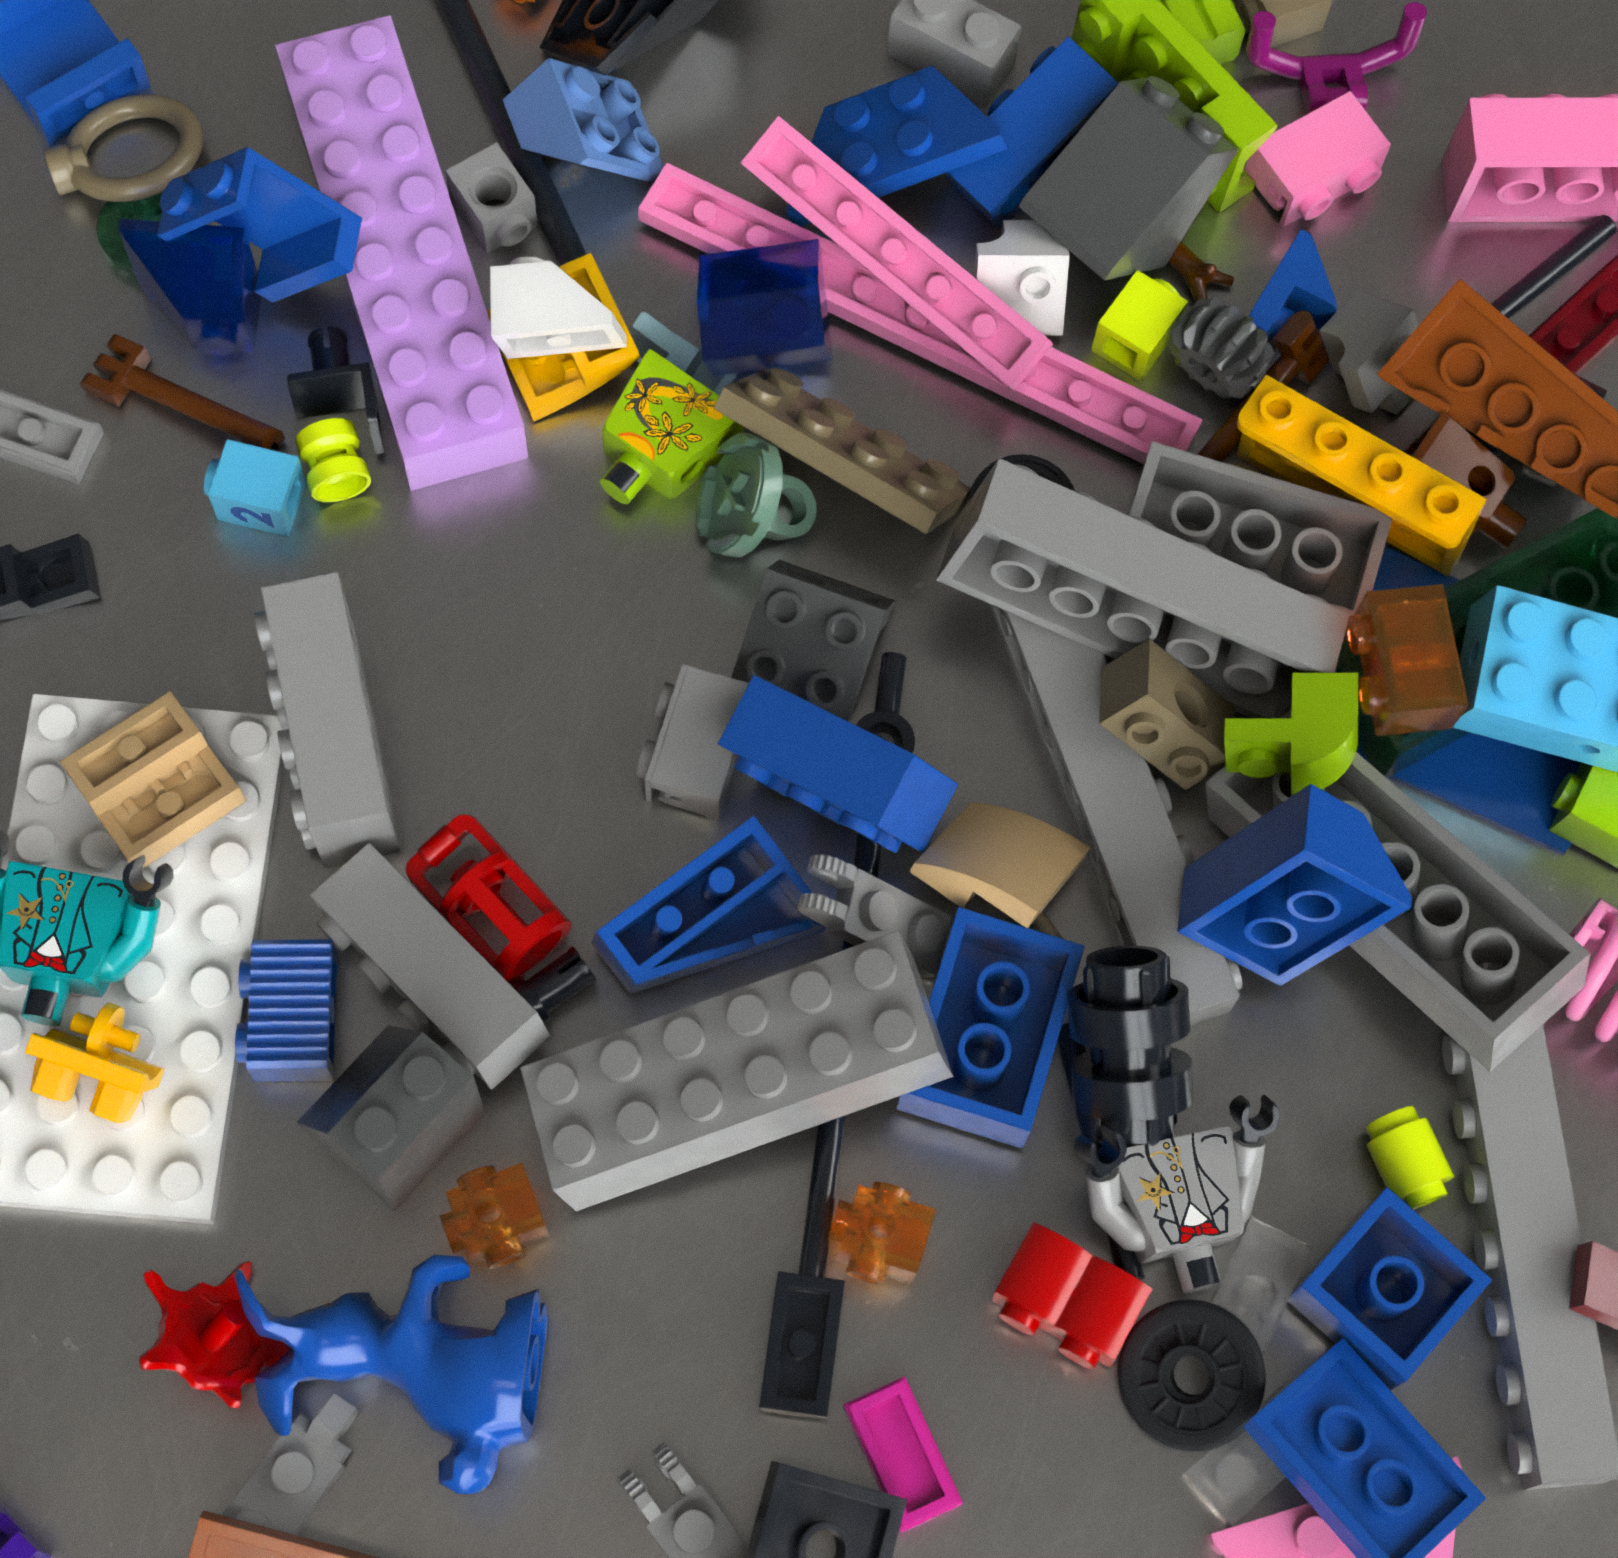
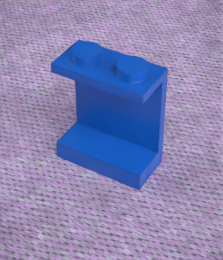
M0 0V78L49 145L68 136L81 118L100 105L117 98L140 94L151 87L139 52L128 38L119 42L89 0Z
M245 147L173 179L168 183L161 196L160 207L162 215L157 236L163 240H172L215 221L261 248L262 255L254 292L272 303L352 272L362 217L249 147Z

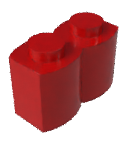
M1033 1222L996 1288L992 1301L1002 1307L998 1316L1007 1324L1028 1335H1034L1038 1328L1050 1333L1062 1341L1058 1350L1064 1356L1083 1367L1094 1369L1097 1362L1111 1367L1153 1289L1121 1268L1093 1256L1064 1236Z

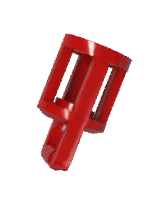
M458 815L447 825L444 824L417 849L418 852L406 864V875L409 881L509 984L520 976L524 978L546 961L562 944L572 928V923L472 815ZM472 834L490 855L478 861L471 859L463 863L450 877L452 884L446 890L443 897L427 880L426 873L432 867L436 868L462 844L461 840L464 837ZM509 877L543 913L541 917L529 925L499 894ZM482 910L505 935L510 943L503 949L500 955L465 919L467 916Z

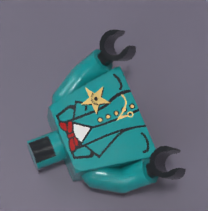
M0 830L1 860L8 852L10 846L9 837L2 830ZM145 855L134 859L126 865L122 880L9 861L6 871L0 868V968L11 981L29 985L21 1013L23 1019L41 1025L60 1026L69 993L102 997L110 983L121 981L151 952L161 902L156 897V894L168 887L174 878V871L169 864L165 863L157 868L154 884L148 882L142 873Z

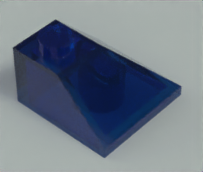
M120 219L118 230L141 291L193 348H201L215 355H230L235 351L254 352L261 296L254 292L258 271L244 227L204 225L172 240L165 241L157 236L160 222Z

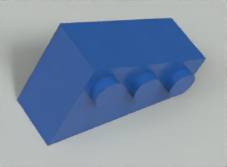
M1069 36L1057 48L1054 46L1047 48L1033 62L1030 68V75L1015 91L1012 89L1004 91L995 99L988 110V118L1001 130L1007 141L1008 150L946 172L945 175L949 183L999 230L1003 226V220H1011L1022 211L1018 206L1024 196L1119 83Z
M752 816L598 929L591 943L629 994H633L823 932L826 926L799 913L797 908L801 894H811L813 892L756 817Z

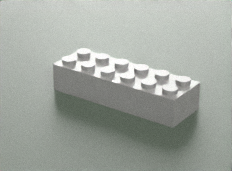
M1001 458L997 460L957 518L936 578L941 583L1115 659L1150 638L1234 706V711L1249 718H1282L1291 710L1292 673H1335L1350 616L1349 613L1329 605L1324 599L1316 595L1299 592L1270 579L1267 574L1260 570L1245 568L1214 554L1204 545L1187 542L1154 527L1152 523L1143 518L1126 515L1097 502L1087 493L1070 490L1039 476L1035 471L1026 466L1012 464Z
M1291 710L1282 718H1291ZM1356 752L1347 771L1337 781L1322 790L1364 813L1411 894L1412 903L1409 910L1353 942L1350 946L1491 1072L1585 987L1590 952ZM1226 766L1223 767L1206 782L1209 819L1227 836L1232 837L1292 796L1291 773H1275L1269 777L1253 778L1242 773L1226 772Z
M899 930L520 1067L552 1190L575 1211L588 1208L953 1077L914 957Z

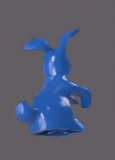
M434 1254L414 1267L399 1312L396 1315L390 1316L376 1305L369 1292L345 1293L325 1305L306 1310L291 1317L273 1316L256 1299L243 1271L236 1269L234 1276L243 1313L257 1334L282 1341L291 1347L276 1363L254 1376L259 1407L275 1433L286 1436L291 1432L293 1393L298 1382L317 1379L347 1382L374 1376L403 1390L416 1412L433 1431L453 1442L449 1454L439 1461V1484L456 1494L464 1495L478 1494L487 1488L497 1468L499 1451L528 1442L533 1431L548 1331L547 1305L545 1302L540 1303L539 1289L507 1299L505 1314L494 1330L448 1324L441 1322L439 1319L438 1302L442 1287L447 1282L463 1280L470 1275V1266L462 1256Z

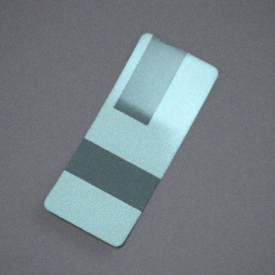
M641 312L629 329V333L640 354V359L637 360L639 363L647 351L652 349L719 396L723 387L731 384L738 374L735 368L693 346L658 322L647 312Z

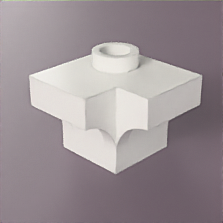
M1003 220L1002 236L991 242L976 243L974 278L1042 334L1063 336L1069 250L1035 220Z

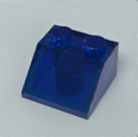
M819 239L699 255L697 310L703 363L714 376L833 360Z

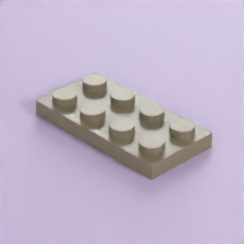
M766 368L723 387L713 408L925 534L961 511L969 497L971 488L959 481L960 475L955 469L935 459L924 461L907 451V443L898 435L885 429L876 428L873 431L854 419L855 413L851 408L834 399L823 398L820 400L802 389L804 383L797 376L783 369L771 368L769 370Z

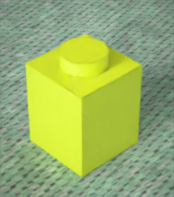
M1137 270L1098 322L1091 351L1141 382L1168 346L1167 342L1171 338L1170 333L1178 324L1176 322L1186 310L1188 301L1181 297L1177 290L1168 282L1157 278L1152 279Z

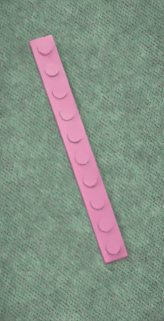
M669 163L665 164L638 208L639 221L1142 464H1145L1152 441L1188 452L1200 429L1203 419L1053 347L1049 348L1014 391L1011 390L836 243Z

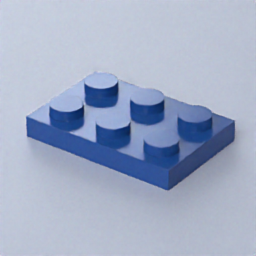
M1344 1338L1337 1342L1242 1426L1356 1558H1424L1486 1499L1482 1492Z

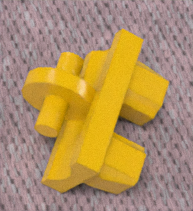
M110 1002L101 1008L96 1018L81 1012H76L73 1016L70 1030L88 1036L87 1040L53 1028L45 1036L32 1033L25 1050L26 1054L37 1057L33 1070L31 1092L52 1100L65 1102L72 1100L80 1074L98 1079L99 1083L89 1111L96 1116L115 1123H123L131 1119L142 1099L143 1093L159 1087L165 1068L113 1050L115 1046L132 1053L135 1052L141 1035L122 1028L125 1015L124 1008Z

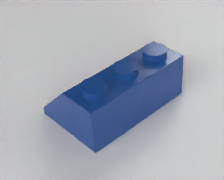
M1309 784L1185 867L1177 932L1282 986L1411 908L1412 896L1364 813L1337 799L1330 793Z

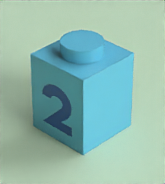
M227 439L220 460L212 459L209 463L204 479V493L210 499L217 520L289 537L307 482L299 456Z

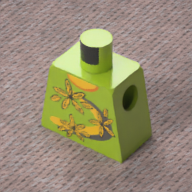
M649 349L604 423L602 429L604 453L615 463L600 479V484L612 498L626 505L631 502L645 484L666 498H677L704 475L709 465L714 466L721 460L724 454L717 452L718 448L735 434L743 433V426L713 409L719 395L652 349Z

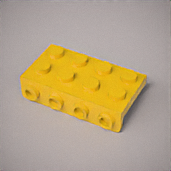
M1268 375L1264 376L1239 413L1237 427L1242 432L1236 456L1274 478L1377 509L1392 518L1386 542L1447 577L1449 576L1463 553L1486 503V498Z

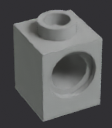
M497 142L445 170L451 203L487 254L501 246L508 247L521 242L532 229L538 226L535 196ZM495 199L506 201L504 204L494 207L484 205L486 202Z

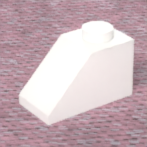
M520 257L512 260L510 265L490 267L491 337L507 359L627 347V335L614 314L551 260L544 261L537 257Z

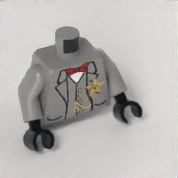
M1265 1094L1260 1099L1261 1108L1259 1113L1251 1119H1248L1250 1102L1244 1096L1239 1095L1231 1101L1229 1106L1230 1115L1241 1126L1240 1130L1232 1134L1231 1127L1228 1125L1160 1140L1154 1146L1146 1143L1126 1148L1124 1138L1116 1131L1103 1125L1101 1132L1104 1141L1102 1147L1097 1152L1094 1141L1084 1134L1079 1135L1074 1141L1076 1154L1091 1164L1086 1169L1085 1175L1092 1219L1124 1250L1134 1251L1140 1264L1173 1257L1183 1294L1205 1290L1222 1283L1212 1248L1227 1244L1242 1235L1244 1224L1250 1219L1262 1173L1266 1140L1263 1136L1273 1132L1280 1119L1279 1108Z

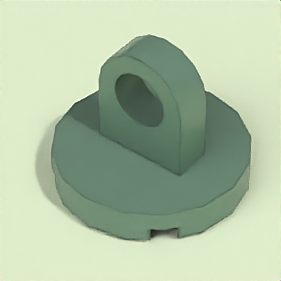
M737 433L721 444L717 452L724 454L717 467L709 465L707 471H705L696 502V524L700 536L708 538L709 542L705 545L708 550L728 557L741 558L753 551L764 537L785 541L806 534L813 526L817 515L816 500L805 482L783 473V465L778 448L761 436L752 433ZM781 493L790 500L793 507V516L789 524L783 522L777 513Z

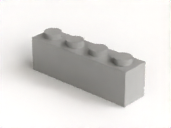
M370 843L310 894L324 915L316 924L326 937L332 939L334 945L341 952L351 944L363 957L356 966L381 994L392 987L405 1000L397 1008L406 1020L417 1031H423L426 1035L433 1029L446 1043L442 1049L472 1075L475 1073L491 1090L551 1037L537 1011Z

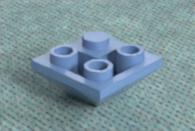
M548 58L503 99L521 149L651 183L655 182L664 167L659 156L660 148L658 142L649 131L640 108V97L630 81L602 75L581 66Z

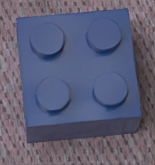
M1386 1187L1365 1207L1289 1294L1286 1300L1335 1344L1344 1338L1391 1391L1411 1377L1493 1279L1393 1191Z

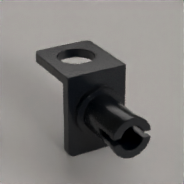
M327 326L330 347L328 348L324 346L322 328L315 329L308 336V347L311 352L313 371L293 373L287 376L288 389L295 415L299 418L366 408L375 454L384 453L378 401L369 362L349 365L348 340L345 331L342 329Z

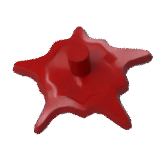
M252 1262L240 1263L215 1287L200 1282L186 1291H176L167 1287L160 1275L152 1269L146 1270L143 1273L144 1282L161 1308L162 1318L159 1322L158 1338L151 1348L139 1356V1367L142 1370L164 1369L174 1371L192 1389L212 1391L228 1408H239L242 1404L241 1388L245 1384L255 1382L254 1376L259 1374L264 1368L276 1363L291 1348L282 1341L258 1335L243 1313L234 1276L236 1269L242 1270L247 1282H249Z

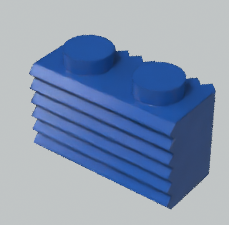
M332 939L252 940L251 959H241L239 964V994L241 999H249L248 1023L237 1024L235 1038L237 1062L246 1063V1069L253 1080L261 1083L266 1081H334L338 952Z

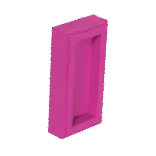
M905 1376L843 1404L842 1408L880 1492L907 1499L899 1534L963 1504Z

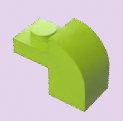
M1292 673L1291 718H1225L1224 747L1226 772L1242 773L1253 778L1269 777L1275 773H1291L1292 796L1309 784L1321 790L1333 784L1350 767L1358 746L1359 673Z

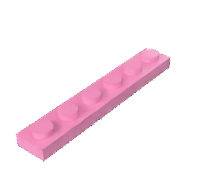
M780 116L775 119L741 161V164L1011 390L1014 391L1053 345L1050 339Z

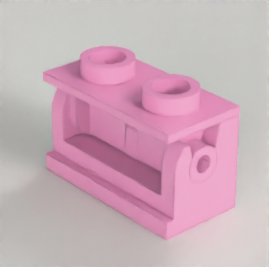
M1349 91L1275 131L1248 159L1245 172L1256 182L1255 186L1273 209L1279 211L1285 208L1280 220L1281 226L1285 227L1301 217L1305 220H1311L1319 216L1330 207L1334 199L1350 190L1354 194H1358L1371 187L1382 175L1381 168L1391 143L1352 92Z

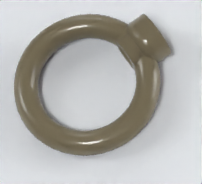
M137 94L114 99L93 109L72 128L65 144L55 145L43 149L53 182L60 196L79 190L90 197L102 201L131 202L157 195L165 190L170 181L189 173L202 151L203 131L194 112L183 103L162 95ZM140 118L160 119L172 124L179 133L178 145L171 156L154 169L139 175L123 178L99 175L92 171L87 157L88 149L102 133L125 121Z

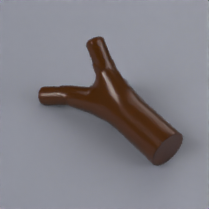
M1182 241L1168 261L1186 281L1195 302L1199 298L1208 300L1206 290L1208 283L1220 284L1226 287L1233 285V276L1218 271L1214 264L1204 262Z

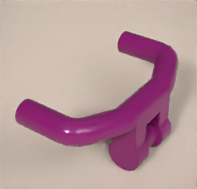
M1418 2L1408 3L1403 10L1396 36L1384 43L1358 53L1295 56L1271 48L1276 18L1270 12L1260 11L1253 16L1246 47L1247 58L1252 65L1261 70L1285 78L1299 80L1305 115L1349 91L1352 92L1365 111H1367L1368 90L1363 75L1398 62L1414 51L1426 19L1427 9ZM1340 83V87L1326 88L1325 84Z

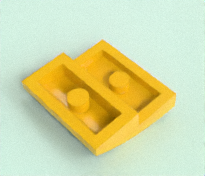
M591 253L561 265L559 268L614 314L627 335V347L507 359L501 351L533 422L588 395L640 359L639 351ZM489 309L487 313L491 323V309Z

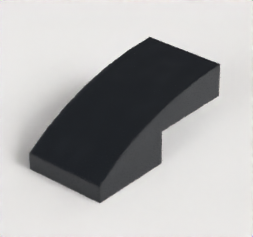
M79 533L24 552H20L11 544L0 547V620L45 613L100 598L90 543Z

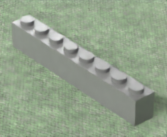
M989 604L1080 840L1091 847L1087 853V858L1121 945L1153 947L1162 950L1170 957L1171 979L1184 983L1189 989L1190 1026L1229 1013L1240 997L1238 990L1242 989V977L1237 963L1177 932L1185 867L1194 862V857L1185 836H1176L1169 820L1168 814L1172 812V805L1166 785L1160 777L1153 779L1145 758L1099 724L1101 669L1107 665L1103 653Z
M1544 1025L1538 1028L1491 1072L1451 1036L1445 1035L1442 1041L1443 1063L1448 1074H1455L1459 1099H1455L1453 1102V1124L1458 1138L1466 1139L1470 1163L1465 1164L1463 1170L1464 1190L1468 1202L1477 1206L1480 1229L1476 1230L1474 1234L1475 1257L1479 1268L1487 1270L1488 1276L1493 1279L1490 1282L1491 1296H1488L1485 1301V1318L1490 1335L1499 1338L1503 1364H1498L1496 1385L1502 1404L1510 1405L1514 1429L1513 1433H1509L1507 1439L1510 1466L1514 1474H1521L1524 1491L1601 1484L1617 1479L1618 1444L1596 1320L1569 1309L1577 1246L1582 1244Z

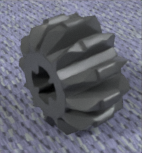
M1212 297L1209 300L1199 298L1176 321L1178 324L1170 333L1171 338L1167 345L1170 352L1175 355L1176 365L1184 368L1189 373V379H1195L1201 383L1205 391L1212 389L1220 397L1226 399L1230 397L1243 398L1265 376L1264 372L1270 365V360L1275 354L1271 344L1267 342L1268 336L1266 332L1257 328L1253 323V317H1246L1239 311L1237 305L1227 306L1220 298Z

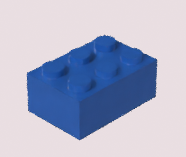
M753 675L717 743L738 756L733 766L734 769L757 780L777 793L791 800L798 801L837 824L856 831L863 837L894 853H897L902 843L921 853L924 852L959 785L915 754L756 675Z
M958 907L929 1000L953 1077L901 1095L897 1110L1023 1149L1033 1126L1067 1010V993L1074 986L1085 945Z

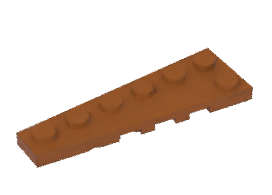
M1459 279L1376 375L1437 413L1441 414L1444 412L1460 426L1474 433L1479 438L1501 449L1548 479L1555 481L1582 497L1585 501L1618 519V411L1467 283Z

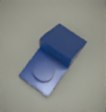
M1300 229L1248 315V317H1253V323L1257 328L1266 332L1268 336L1267 341L1270 340L1273 343L1272 338L1296 312H1309L1315 322V327L1320 332V329L1337 311L1336 299L1312 234L1303 229Z

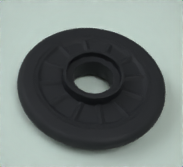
M1186 1299L1168 1302L1154 1308L1134 1325L1123 1344L1119 1359V1386L1129 1413L1148 1435L1172 1448L1185 1451H1205L1228 1444L1245 1431L1242 1426L1258 1413L1264 1398L1266 1385L1265 1364L1256 1339L1240 1319L1228 1310L1210 1302ZM1194 1356L1200 1358L1206 1364L1209 1371V1382L1207 1388L1201 1394L1191 1395L1183 1392L1177 1386L1174 1379V1368L1181 1357Z

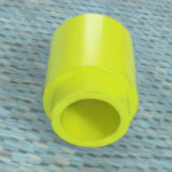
M1407 1106L1388 1113L1365 1127L1371 1139L1366 1146L1385 1186L1403 1201L1407 1200L1413 1210L1429 1205L1448 1195L1444 1184L1455 1176L1428 1119H1420L1414 1106Z

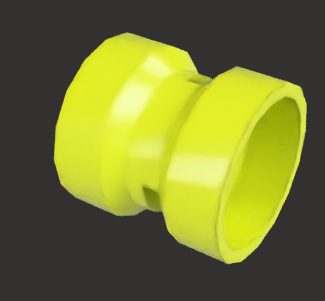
M344 418L320 420L308 425L297 434L295 439L300 459L309 465L310 471L307 474V483L311 496L316 501L323 503L344 501L359 495L369 487L371 476L367 463L357 455L356 450L359 448L360 440L352 421Z

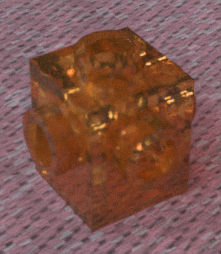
M523 1163L496 1172L495 1167L492 1165L474 1169L457 1178L458 1187L445 1192L452 1211L439 1216L453 1254L466 1249L473 1267L485 1262L489 1270L510 1265L527 1255L524 1247L549 1238ZM488 1214H500L499 1217L494 1221H483V1219Z
M873 1182L872 1188L858 1185L853 1204L839 1200L828 1235V1239L840 1242L835 1261L848 1265L846 1269L847 1275L869 1284L884 1285L886 1278L912 1286L919 1269L936 1209L910 1201L912 1194L893 1184ZM879 1229L883 1231L887 1235V1237H876L871 1233L870 1230Z

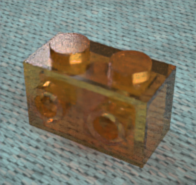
M1443 584L1367 591L1354 615L1348 619L1347 636L1351 652L1354 655L1360 654L1364 673L1359 683L1360 703L1365 715L1372 714L1376 736L1453 728L1469 704Z

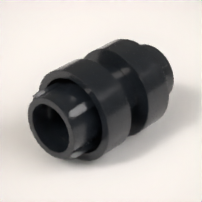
M1115 946L1094 951L1086 957V967L1083 969V982L1071 988L1067 993L1069 1035L1075 1042L1090 1047V1051L1077 1056L1071 1063L1073 1105L1077 1111L1091 1117L1092 1136L1099 1143L1103 1144L1101 1127L1105 1125L1124 1138L1126 1148L1146 1143L1154 1146L1160 1140L1175 1136L1174 1125L1177 1123V1113L1186 1110L1194 1101L1192 1059L1186 1052L1171 1047L1172 1043L1185 1038L1190 1032L1189 989L1184 983L1171 979L1170 957L1160 949L1147 946Z

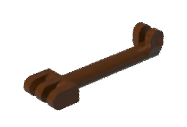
M1299 311L1293 314L1272 338L1280 356L1265 375L1286 386L1293 377L1310 384L1329 362L1330 359L1322 336L1315 327V322L1309 312ZM1257 386L1247 394L1197 455L1223 462L1241 439L1242 432L1237 427V419L1240 411Z
M113 334L106 346L113 354L122 358V360L119 361L100 353L93 363V366L100 373L109 377V379L105 380L92 373H86L80 382L81 387L85 391L117 407H120L128 393L132 390L240 439L241 443L266 449H279L285 440L281 430L145 370L152 360L146 348L117 334Z

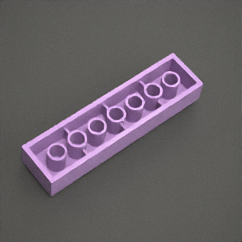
M391 15L275 45L284 84L317 190L362 217L352 272L344 274V278L410 491L527 459L528 451L524 424L499 347L491 337V323Z

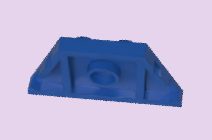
M933 65L824 107L811 141L813 145L878 198L1008 150L1007 141L999 127ZM787 204V215L792 223L800 227L811 223L791 205Z

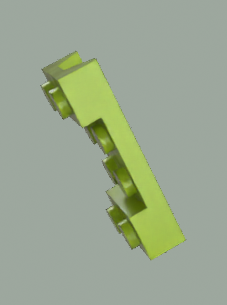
M1080 0L1071 38L1118 83L1122 80L1149 78L1150 76L1167 81L1180 93L1179 101L1194 113H1202L1218 122L1224 129L1222 136L1239 149L1207 199L1218 213H1221L1252 191L1256 182L1243 168L1245 162L1275 132L1277 124L1159 0Z

